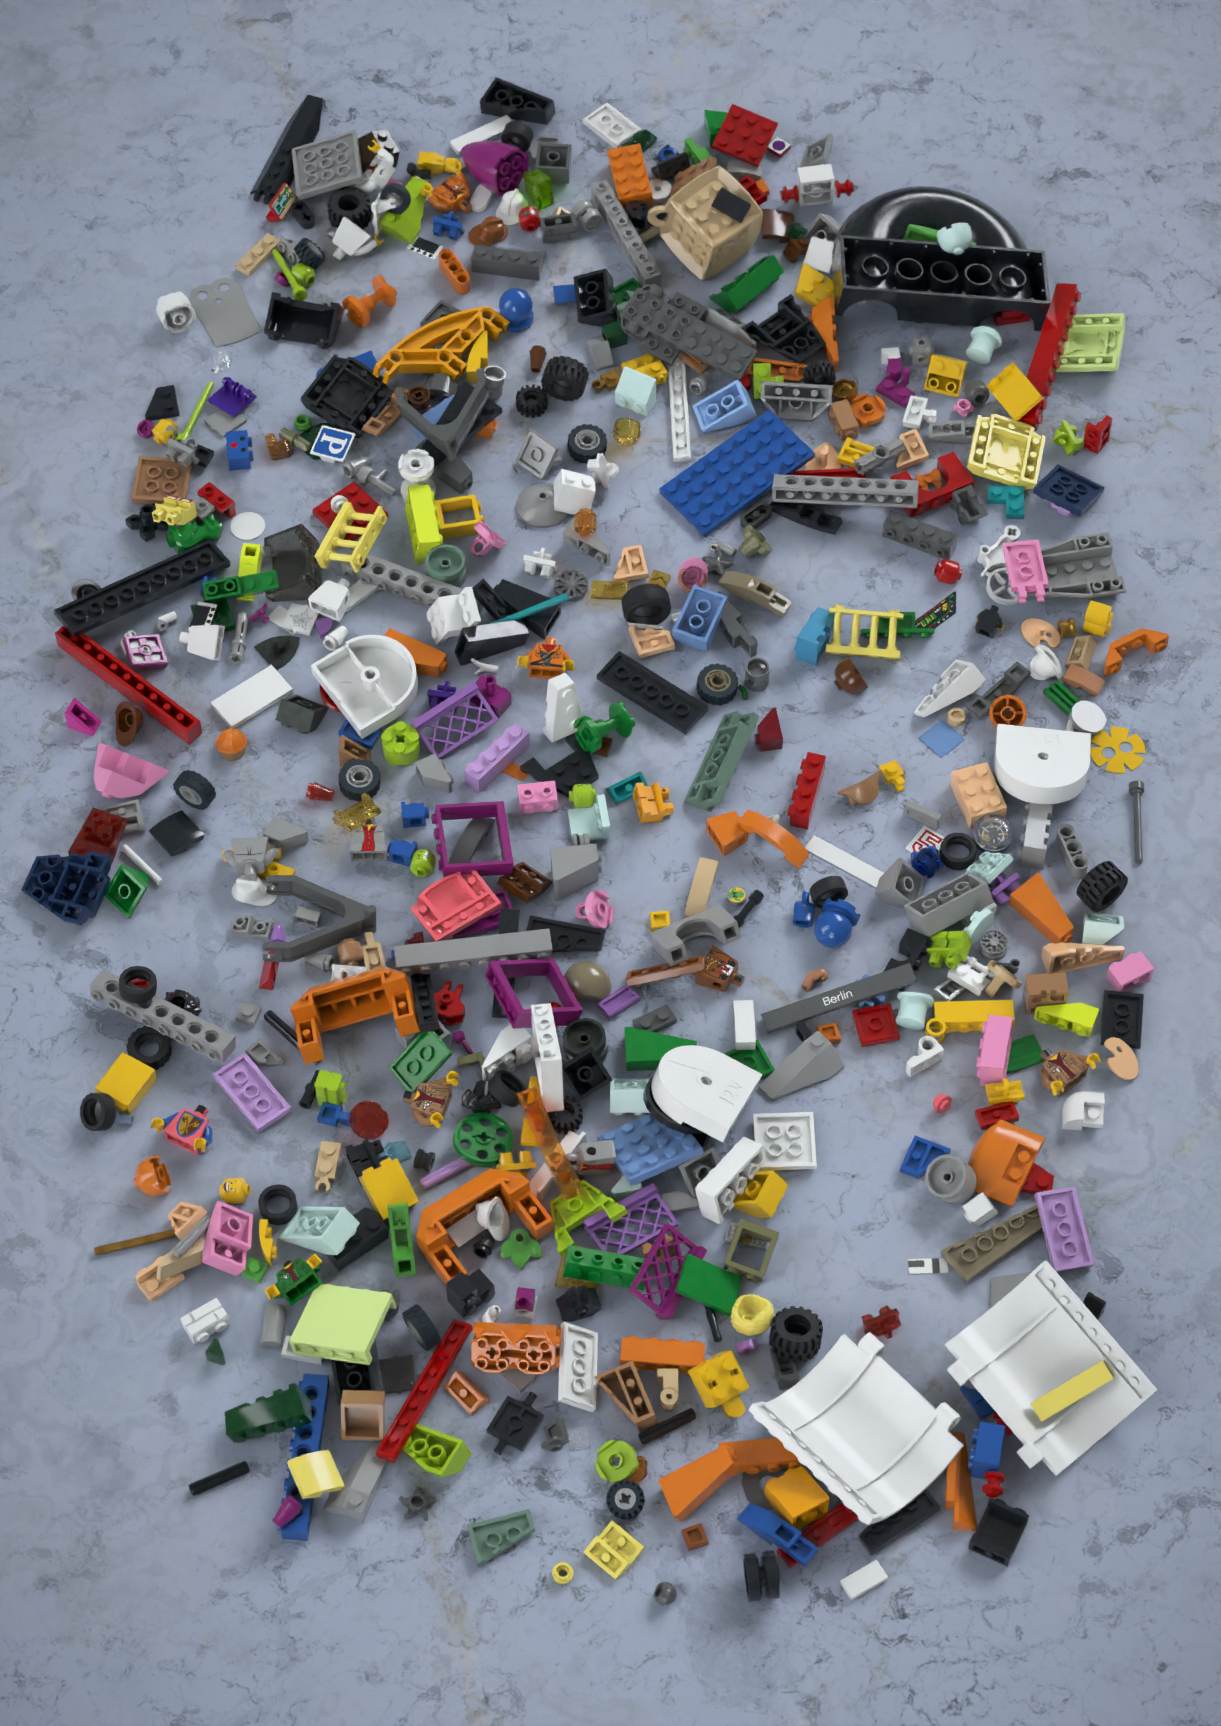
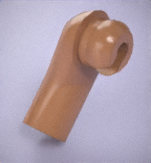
M823 968L808 973L801 988L805 991H810L816 980L826 981L828 973Z

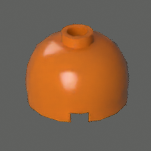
M1009 694L995 699L989 711L990 720L996 728L997 724L1022 726L1027 715L1026 706L1023 701L1017 696Z
M158 1155L141 1161L135 1172L136 1177H134L135 1186L144 1194L152 1197L167 1194L171 1190L167 1188V1185H171L169 1172L165 1163L160 1164L158 1161L161 1159Z

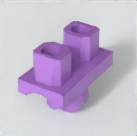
M1002 872L988 884L991 888L996 886L991 891L994 902L999 906L1009 899L1003 891L1005 888L1012 893L1021 886L1017 881L1020 877L1017 873L1003 881L1006 875Z

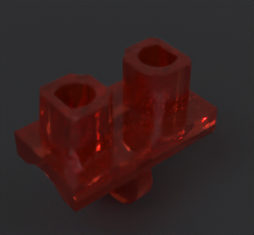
M885 1306L879 1310V1316L873 1317L872 1314L862 1316L865 1335L871 1332L875 1337L885 1335L887 1339L892 1338L891 1331L901 1326L897 1308L891 1309L889 1306Z

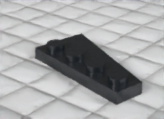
M530 915L526 931L549 929L552 952L602 950L606 930L532 915Z
M925 1489L897 1513L882 1521L868 1525L859 1535V1540L868 1552L873 1555L940 1511L941 1506L929 1491Z

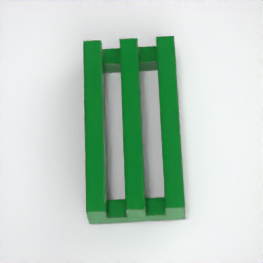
M1058 680L1054 684H1050L1049 688L1043 690V694L1068 717L1070 709L1064 703L1072 708L1075 703L1080 701Z

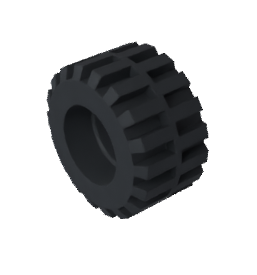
M356 188L340 189L338 193L334 192L332 197L329 198L327 206L329 222L332 227L338 228L343 217L348 218L363 230L371 222L370 199L361 190H356Z
M568 356L553 357L546 364L541 379L542 388L551 397H555V399L563 401L578 400L579 397H582L589 378L588 369L583 366V363L578 362L577 359H572Z
M1105 861L1095 866L1084 876L1077 888L1076 894L1093 912H1099L1119 898L1128 883V877L1112 861Z
M790 1306V1309L785 1307L782 1309V1312L778 1311L773 1316L769 1345L772 1346L771 1350L773 1352H777L779 1358L784 1357L785 1361L791 1359L794 1363H797L799 1360L805 1362L807 1358L810 1360L814 1355H817L821 1345L823 1326L821 1319H818V1315L811 1313L812 1310L803 1309L804 1307L800 1306L799 1308ZM790 1333H798L802 1336H795Z

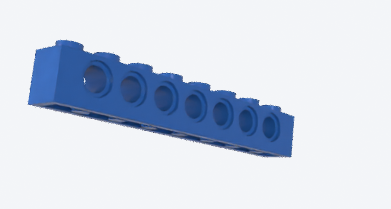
M304 1374L303 1381H299L298 1387L308 1397L314 1395L317 1398L311 1400V1411L314 1416L312 1423L305 1424L303 1427L292 1428L295 1436L294 1439L290 1440L289 1451L292 1452L291 1459L299 1457L301 1454L321 1451L330 1388L329 1375ZM305 1434L311 1435L309 1439H302V1436ZM288 1464L287 1471L289 1472V1477L284 1480L286 1498H282L281 1504L289 1496L293 1497L295 1494L300 1493ZM294 1498L303 1506L300 1509V1516L290 1520L282 1529L278 1526V1531H281L282 1539L308 1541L314 1498Z

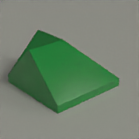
M121 864L109 884L105 897L127 918H131L148 888V875Z

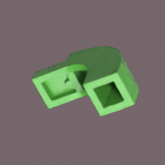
M405 1202L387 1205L396 1277L416 1275L408 1204Z

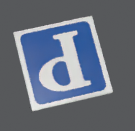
M322 425L310 454L320 456L323 461L330 463L335 461L344 462L356 434Z

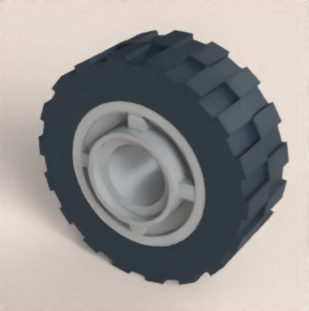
M582 424L571 430V433L568 435V452L575 461L588 464V460L596 459L598 453L605 455L607 438L606 434L598 426Z
M366 759L346 762L341 767L339 773L340 791L349 800H355L356 802L372 799L380 789V771H378V767Z
M184 770L173 783V789L180 799L198 810L207 809L216 797L215 788L212 784L195 771Z
M418 1304L402 1313L405 1324L424 1350L429 1351L441 1343L437 1329Z

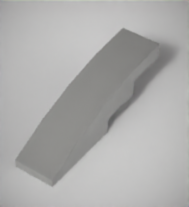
M965 420L929 423V438L947 443L971 445L975 423L965 424Z

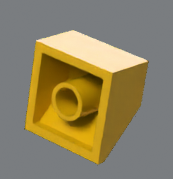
M774 1170L757 1171L752 1180L748 1178L746 1189L742 1195L738 1193L733 1200L735 1204L733 1208L756 1218H772L780 1200L785 1195L788 1184Z

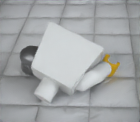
M343 217L338 228L331 227L327 230V236L338 246L333 256L340 261L346 253L352 257L361 256L370 252L376 246H381L384 239L381 241L376 239L380 234L377 233L373 238L346 217Z

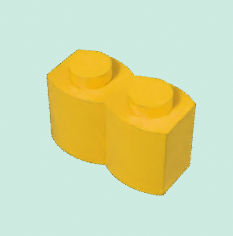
M1091 600L1086 610L1083 632L1102 638L1105 637V634H1109L1114 613L1111 612L1112 607Z

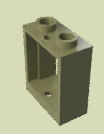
M740 1219L724 1262V1269L737 1276L738 1274L743 1275L750 1282H763L779 1239V1232ZM742 1233L770 1243L760 1271L731 1261Z

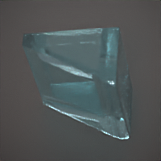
M405 1141L388 1142L384 1147V1152H382L384 1156L387 1155L391 1160L397 1158L399 1163L412 1158Z

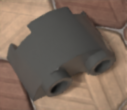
M435 373L433 377L427 378L425 388L430 392V400L439 397L443 401L456 394L460 388L459 382L455 383L451 380L450 375Z
M972 485L952 492V500L949 503L952 510H956L961 525L969 524L988 515L983 504L979 503Z

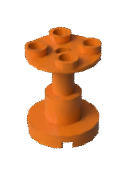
M382 275L372 279V286L375 292L369 297L364 295L358 299L350 295L342 301L343 309L348 311L347 317L359 328H365L370 324L369 313L375 309V304L382 301L389 307H394L396 304L395 296L397 291L393 286H389Z

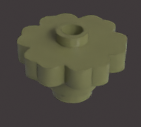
M748 524L742 530L746 539L741 543L739 549L747 558L754 556L758 552L766 557L772 551L771 546L766 542L765 536L761 532L756 531L754 527Z

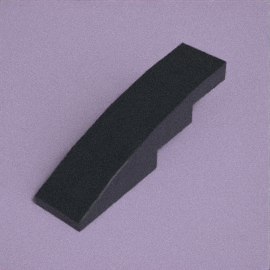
M772 501L770 503L773 512L821 532L835 535L843 523L841 517L828 515L824 509L809 506L808 503Z

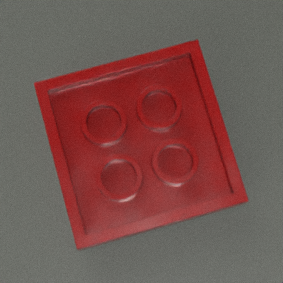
M732 104L713 142L712 149L758 168L778 127V123Z
M353 481L313 508L312 512L330 529L338 514L332 510L331 500L337 495L346 497L356 513L374 514L380 505ZM354 520L351 526L366 528L370 521ZM347 533L343 540L355 541L362 535Z

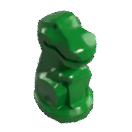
M210 513L206 518L201 519V526H198L196 521L181 526L176 524L169 525V533L166 534L167 543L170 548H174L176 553H181L207 540H218L222 533V522L218 521Z

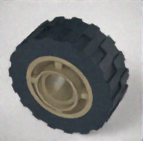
M716 663L705 666L699 672L696 689L702 700L712 705L721 706L722 704H728L729 701L734 699V696L737 694L738 677L732 668Z

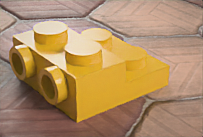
M648 354L621 364L622 371L627 366L655 378L656 385L668 381V372L662 362Z

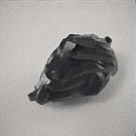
M183 990L166 992L164 1000L196 1016H199L200 1012H202L198 997H194L189 992Z
M480 1080L476 1082L473 1091L467 1089L462 1095L461 1105L473 1113H490L489 1109L502 1107L501 1102L489 1091V1081Z

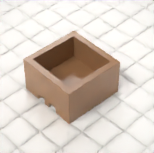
M1066 972L1026 975L1023 992L1026 1015L1035 1014L1036 1007L1067 1004L1069 990Z
M343 1390L340 1403L341 1440L382 1441L386 1428L385 1391Z

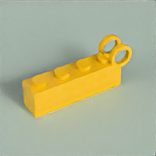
M1013 1000L934 1002L933 1019H930L926 1024L925 1036H928V1034L932 1037L942 1036L937 1040L941 1044L944 1041L945 1033L958 1031L961 1033L970 1031L982 1032L983 1023L988 1021L989 1014L1012 1017V1027L1014 1028Z

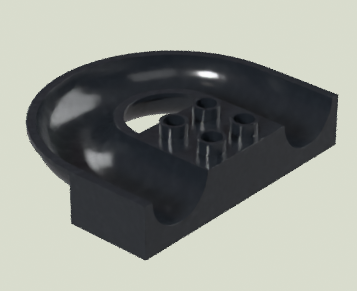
M932 186L906 187L886 192L873 198L851 213L843 222L834 241L832 272L835 316H843L846 309L857 302L879 300L895 308L897 311V321L978 327L991 314L1013 310L1030 316L1033 320L1034 331H1041L1050 306L1045 251L1027 249L1017 230L1004 216L991 206L970 195ZM968 223L972 231V242L976 243V245H969L964 250V253L954 255V253L944 251L940 247L939 242L903 240L909 224L935 230L946 227L947 230L952 228L951 224Z

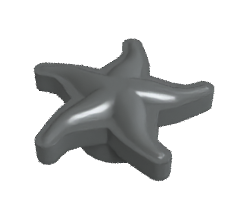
M718 551V555L714 558L702 557V560L708 564V574L713 573L721 577L725 574L723 572L724 569L733 566L734 563L733 561L723 560L721 551Z
M420 1486L416 1487L413 1495L409 1498L400 1496L399 1501L408 1507V1512L404 1515V1519H410L418 1514L425 1521H428L426 1508L430 1504H435L436 1499L421 1495Z

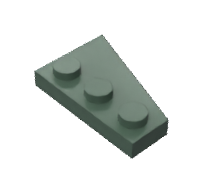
M529 1509L467 1525L478 1567L535 1532Z

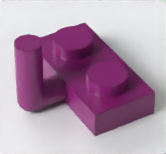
M905 367L903 369V378L900 383L886 376L876 387V392L905 408L909 403L910 396H915V392L906 388L909 384L910 368Z

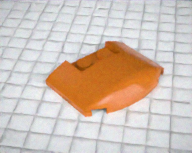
M997 1121L980 1137L968 1162V1165L973 1168L977 1177V1185L974 1192L978 1194L983 1192L988 1198L1013 1208L1042 1148L1045 1137L1006 1121Z

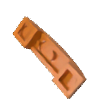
M747 810L737 823V825L751 835L756 832L785 853L783 858L797 868H800L809 855L805 847L790 832L757 812Z

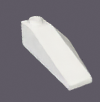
M956 659L940 676L942 681L939 684H934L932 687L933 693L923 699L914 711V714L926 717L979 690L982 687V683L986 680L973 663Z

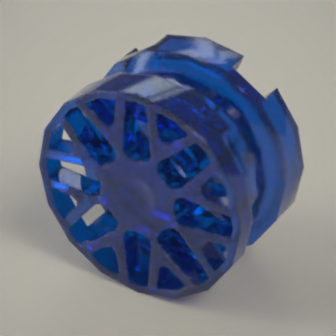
M922 848L911 860L912 867L922 876L927 875V878L933 877L935 872L942 866L939 857L926 848Z

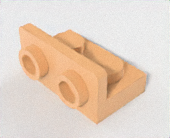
M168 1253L158 1257L152 1265L141 1269L135 1276L138 1287L151 1302L185 1279L182 1272L163 1280L157 1279L158 1264Z

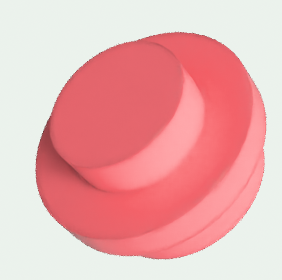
M939 1094L933 1101L935 1111L943 1113L949 1110L951 1107V1097Z

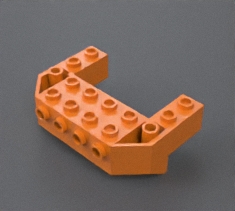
M386 966L308 988L290 1007L295 1021L298 1047L305 1065L324 1059L321 1033L393 1012L401 1037L420 1032L414 996L406 973Z
M490 1168L422 1210L416 1235L417 1246L445 1286L448 1281L460 1272H463L468 1277L467 1271L451 1251L457 1245L446 1229L476 1209L477 1203L499 1197L508 1214L514 1211L536 1241L554 1231L553 1219L530 1190L528 1179L520 1173Z

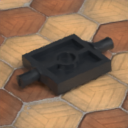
M529 1392L525 1401L515 1400L510 1396L506 1397L486 1429L488 1434L499 1440L493 1450L496 1454L498 1452V1455H501L506 1445L513 1446L522 1452L525 1450L544 1419V1414L536 1411L531 1406L537 1398L535 1393Z

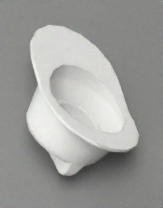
M517 188L503 195L496 211V217L501 218L503 224L507 226L518 223L520 210L528 206L527 200Z
M242 875L236 879L232 887L233 897L242 903L264 907L272 904L277 898V895L267 893V886L274 885L266 883V880L259 879L257 876L254 880L250 881L245 879V875Z
M495 1197L492 1200L477 1203L476 1210L479 1225L489 1229L495 1240H504L509 1233L510 1218L502 1200L499 1197Z

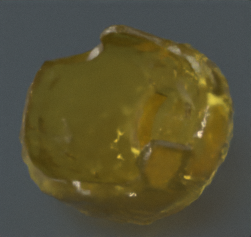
M630 418L617 419L613 428L614 440L623 446L635 445L641 437L640 423Z

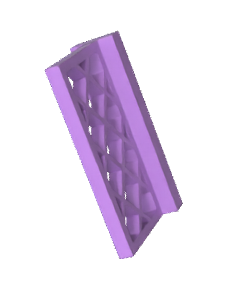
M474 681L413 720L411 726L417 730L431 754L435 753L437 758L440 759L499 719ZM475 695L481 701L479 708L469 706L470 698ZM456 707L466 708L464 718L453 716ZM468 709L479 711L477 720L466 718ZM481 711L489 713L492 720L487 723L479 721ZM442 716L450 718L449 728L438 726L439 718ZM452 719L463 721L462 730L451 729ZM465 722L476 723L475 731L472 733L464 731ZM425 727L435 728L433 738L426 737L421 730ZM437 729L448 731L446 741L435 739ZM450 731L461 733L458 742L448 741ZM434 742L445 743L444 751L437 755L433 749Z
M654 1183L617 1202L619 1205L624 1206L628 1214L617 1220L626 1222L624 1230L613 1228L614 1223L605 1210L583 1221L584 1231L588 1236L590 1235L600 1251H606L607 1246L611 1245L619 1247L617 1254L623 1255L657 1238L663 1225L658 1224L660 1216L669 1218L672 1222L670 1223L672 1227L676 1228L679 1226L678 1221L658 1194ZM657 1200L660 1205L659 1211L648 1209V1205ZM635 1211L642 1212V1219H631V1213ZM646 1213L657 1215L656 1222H645ZM628 1224L640 1225L638 1233L627 1231ZM642 1227L654 1228L653 1233L650 1235L641 1234ZM600 1230L607 1231V1239H600L595 1233ZM611 1232L622 1234L620 1243L609 1240ZM625 1235L636 1237L635 1243L632 1245L624 1244Z

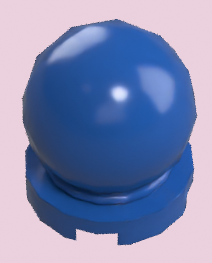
M520 288L505 291L499 300V314L509 321L507 331L519 333L522 329L527 327L529 329L531 327L534 313L532 311L533 302L527 291Z
M831 898L825 900L822 906L823 913L819 915L815 922L814 933L817 940L823 946L829 948H836L846 944L851 937L853 926L857 925L860 914L855 912L856 908L842 899H838L837 902L832 901Z

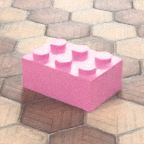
M989 1014L988 1021L983 1023L982 1033L984 1034L983 1039L980 1040L979 1050L981 1051L976 1063L980 1086L1000 1083L1002 1079L1006 1078L1013 1038L1012 1017Z

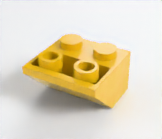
M933 354L924 390L959 397L968 361Z

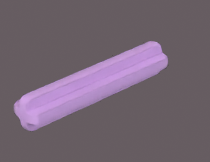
M459 1158L421 1178L420 1184L426 1190L472 1166V1164Z

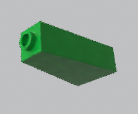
M624 1027L626 1071L657 1070L662 1057L668 1051L680 1046H697V1041L632 1027Z

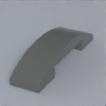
M1017 661L1004 672L1002 679L982 696L978 695L966 705V708L979 719L989 715L990 706L993 701L1002 695H1013L1027 680L1031 672Z
M472 819L458 840L448 864L470 863L484 836H487L493 827L495 819Z

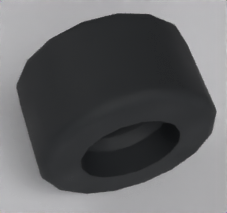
M510 121L504 128L501 142L517 147L525 152L529 149L532 142L533 131L527 124L521 121Z

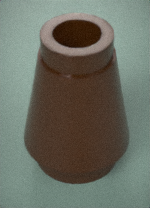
M535 345L529 351L530 367L532 372L539 373L547 353L543 346Z

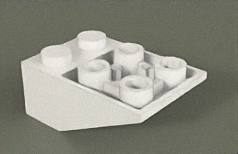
M510 1024L501 1030L482 1065L484 1081H490L498 1070H505L511 1073L518 1065L526 1063L533 1056L532 1036L525 1028L513 1029Z

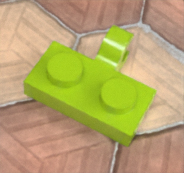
M753 363V400H761L762 381L784 382V376L771 377V363Z

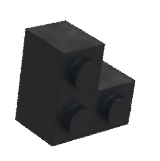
M479 1268L468 1277L463 1272H460L446 1283L447 1300L462 1318L474 1314L480 1305L488 1303L495 1295L494 1284Z

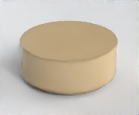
M956 707L948 711L947 721L950 725L958 727L965 723L966 713L963 709Z

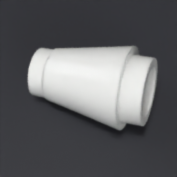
M340 626L326 635L323 641L324 646L330 651L339 649L349 633L348 629L345 626Z

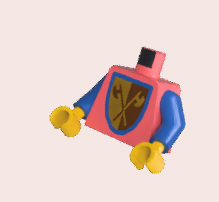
M198 1105L194 1112L184 1108L165 1119H152L150 1128H157V1133H161L163 1130L166 1141L196 1155H199L200 1152H205L206 1147L213 1141L212 1128L210 1127L209 1120L205 1117L208 1109L203 1105Z

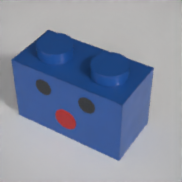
M247 430L226 432L229 470L251 469L250 462L254 461L253 450H249L250 447H253L252 437H248Z

